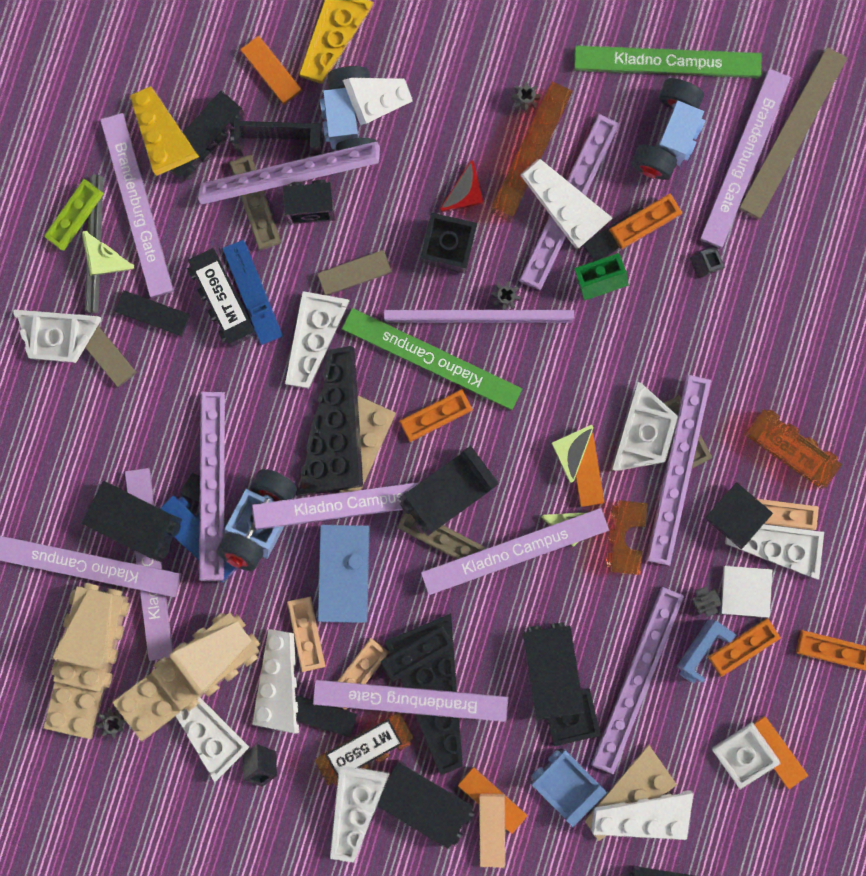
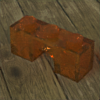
M618 500L616 505H612L611 519H615L614 529L609 530L608 543H612L611 553L607 552L606 567H610L609 572L640 575L643 551L629 548L625 542V534L632 527H645L648 503Z

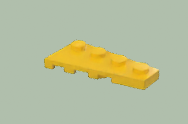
M324 1L300 71V77L323 84L328 73L332 70L373 7L372 1Z
M151 86L130 95L151 167L156 176L199 157Z

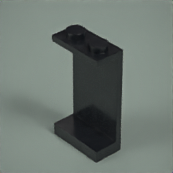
M235 121L234 128H230V143L233 144V149H236L239 156L244 155V138L310 140L312 156L323 154V132L320 123Z
M470 445L453 460L408 492L403 493L399 498L401 500L400 505L405 513L411 514L415 519L414 524L418 531L422 534L425 533L428 537L494 489L499 483Z
M103 480L82 524L152 560L162 562L163 558L170 551V544L173 538L180 531L183 519Z
M564 622L550 624L551 628L542 630L541 626L528 627L527 632L522 634L535 709V720L584 713L571 625L565 626Z
M401 760L397 761L387 778L377 803V807L447 849L452 844L454 846L457 845L463 834L460 832V829L464 823L468 825L475 814L472 811L473 804L471 802H465L410 769Z

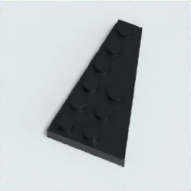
M352 346L329 350L323 375L325 379L323 390L318 396L317 402H319L317 414H314L306 448L308 454L305 466H302L301 469L302 480L300 487H297L296 496L301 497L363 487L355 348Z
M451 613L386 640L385 643L390 655L442 625L453 642ZM454 647L402 676L400 679L403 686L406 688L457 692ZM415 714L440 775L462 767L459 717Z

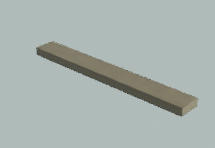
M828 47L825 49L739 207L741 211L758 220L762 217L842 70L847 57Z

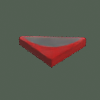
M474 161L469 162L440 208L441 213L483 204Z

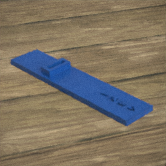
M245 240L222 248L261 345L283 337Z

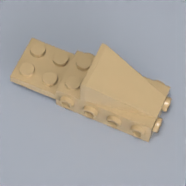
M85 583L84 587L77 586L70 596L69 604H72L70 614L67 613L64 620L66 632L60 638L53 659L58 660L54 662L52 668V675H55L53 680L55 684L44 724L45 729L87 739L93 738L103 693L106 691V688L110 687L112 681L110 671L112 664H115L117 660L118 650H116L118 640H121L124 632L122 622L123 618L127 616L130 603H127L129 597L122 596V591L108 588L107 592L98 590V585Z
M224 612L212 620L214 625L207 630L205 627L198 630L193 635L195 638L189 644L183 642L173 650L174 652L170 654L168 660L166 657L160 659L153 665L156 669L112 702L141 741H144L185 709L189 712L200 704L199 698L205 694L209 697L219 689L218 684L224 679L228 682L238 675L237 669L245 664L248 667L258 659L257 654L259 650L257 647L260 643L252 633L247 635L242 629L246 625L238 614L234 617L231 613L225 615Z

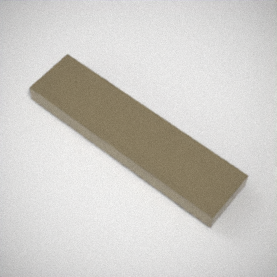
M251 155L229 162L233 175L256 170ZM264 190L240 195L259 250L281 244L282 242Z
M405 512L397 526L398 529L455 559L487 549L444 525L427 537L425 533L422 534L418 531L412 515Z

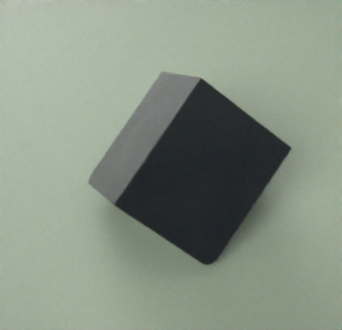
M256 744L243 754V780L263 787L277 777L276 751Z

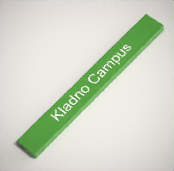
M576 46L574 71L760 78L762 53Z
M354 308L351 309L342 328L347 333L510 410H513L522 391V388Z

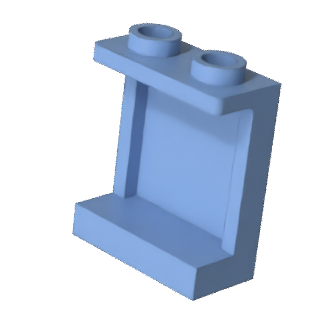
M708 620L676 667L681 670L679 674L694 684L696 681L703 683L705 678L695 672V668L716 637L731 643L736 634L716 620Z
M557 749L548 758L550 763L544 769L539 767L531 775L533 780L530 784L574 827L607 792L565 749L561 752Z

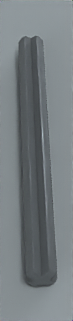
M91 175L90 183L103 192L104 178L102 175ZM103 196L88 216V233L100 242ZM86 262L85 312L95 314L98 313L100 274L90 276L88 262Z

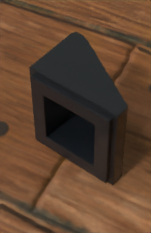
M716 247L698 252L690 257L698 278H703L725 268Z
M192 473L180 493L200 503V476Z

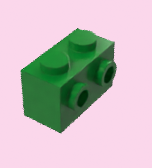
M620 253L574 268L584 301L629 286L627 271Z

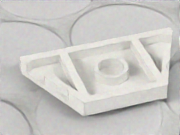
M14 310V316L19 320L21 326L19 331L22 339L25 341V349L30 359L76 363L101 322V317Z
M638 382L615 458L612 469L614 471L664 463L674 434L678 416L640 382Z

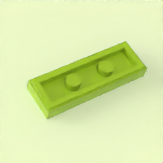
M83 179L44 237L64 251L104 193L89 181Z

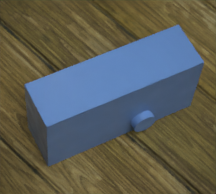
M321 525L318 622H368L369 526Z

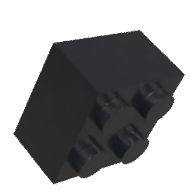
M314 180L312 184L302 185V182H291L288 186L283 187L285 216L289 225L335 221L333 191L330 182Z
M431 212L420 263L466 274L477 223Z

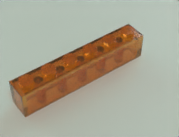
M553 81L551 82L492 205V214L512 223L529 187L520 174L537 159L542 160L570 102L572 90Z

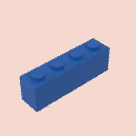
M173 495L160 509L183 519L180 531L175 538L199 560L200 513L198 512L195 515L189 509L192 505L183 496L178 498ZM224 560V581L220 582L225 583L238 568Z

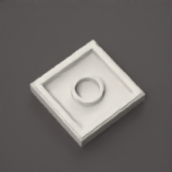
M723 566L720 614L770 617L772 570Z
M753 722L712 748L739 789H742L780 764L779 759Z

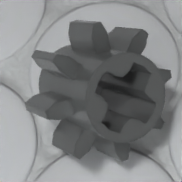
M525 82L521 88L517 85L515 86V91L518 94H513L511 100L517 101L516 110L522 108L527 113L531 107L537 109V103L534 100H540L541 95L535 93L536 85L531 87ZM522 95L525 97L527 95H530V100L528 98L523 100Z
M509 281L503 287L497 284L498 293L492 292L491 294L492 297L497 298L494 302V307L500 305L502 310H506V307L510 306L514 310L515 304L513 302L520 301L521 299L520 296H515L518 287H510ZM502 292L511 294L510 301L501 299Z
M707 587L696 590L697 596L692 598V602L699 615L704 613L706 617L718 613L716 607L720 606L721 602L715 589L708 590Z
M107 707V712L104 714L98 713L101 719L95 725L97 728L103 727L101 731L102 736L110 733L115 738L117 732L125 731L122 728V723L127 721L124 717L119 718L121 713L118 709L112 712L110 707ZM109 719L112 721L115 720L116 723L114 726L111 724L108 725L107 721Z

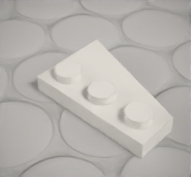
M348 78L343 80L360 125L367 124L413 101L405 79Z

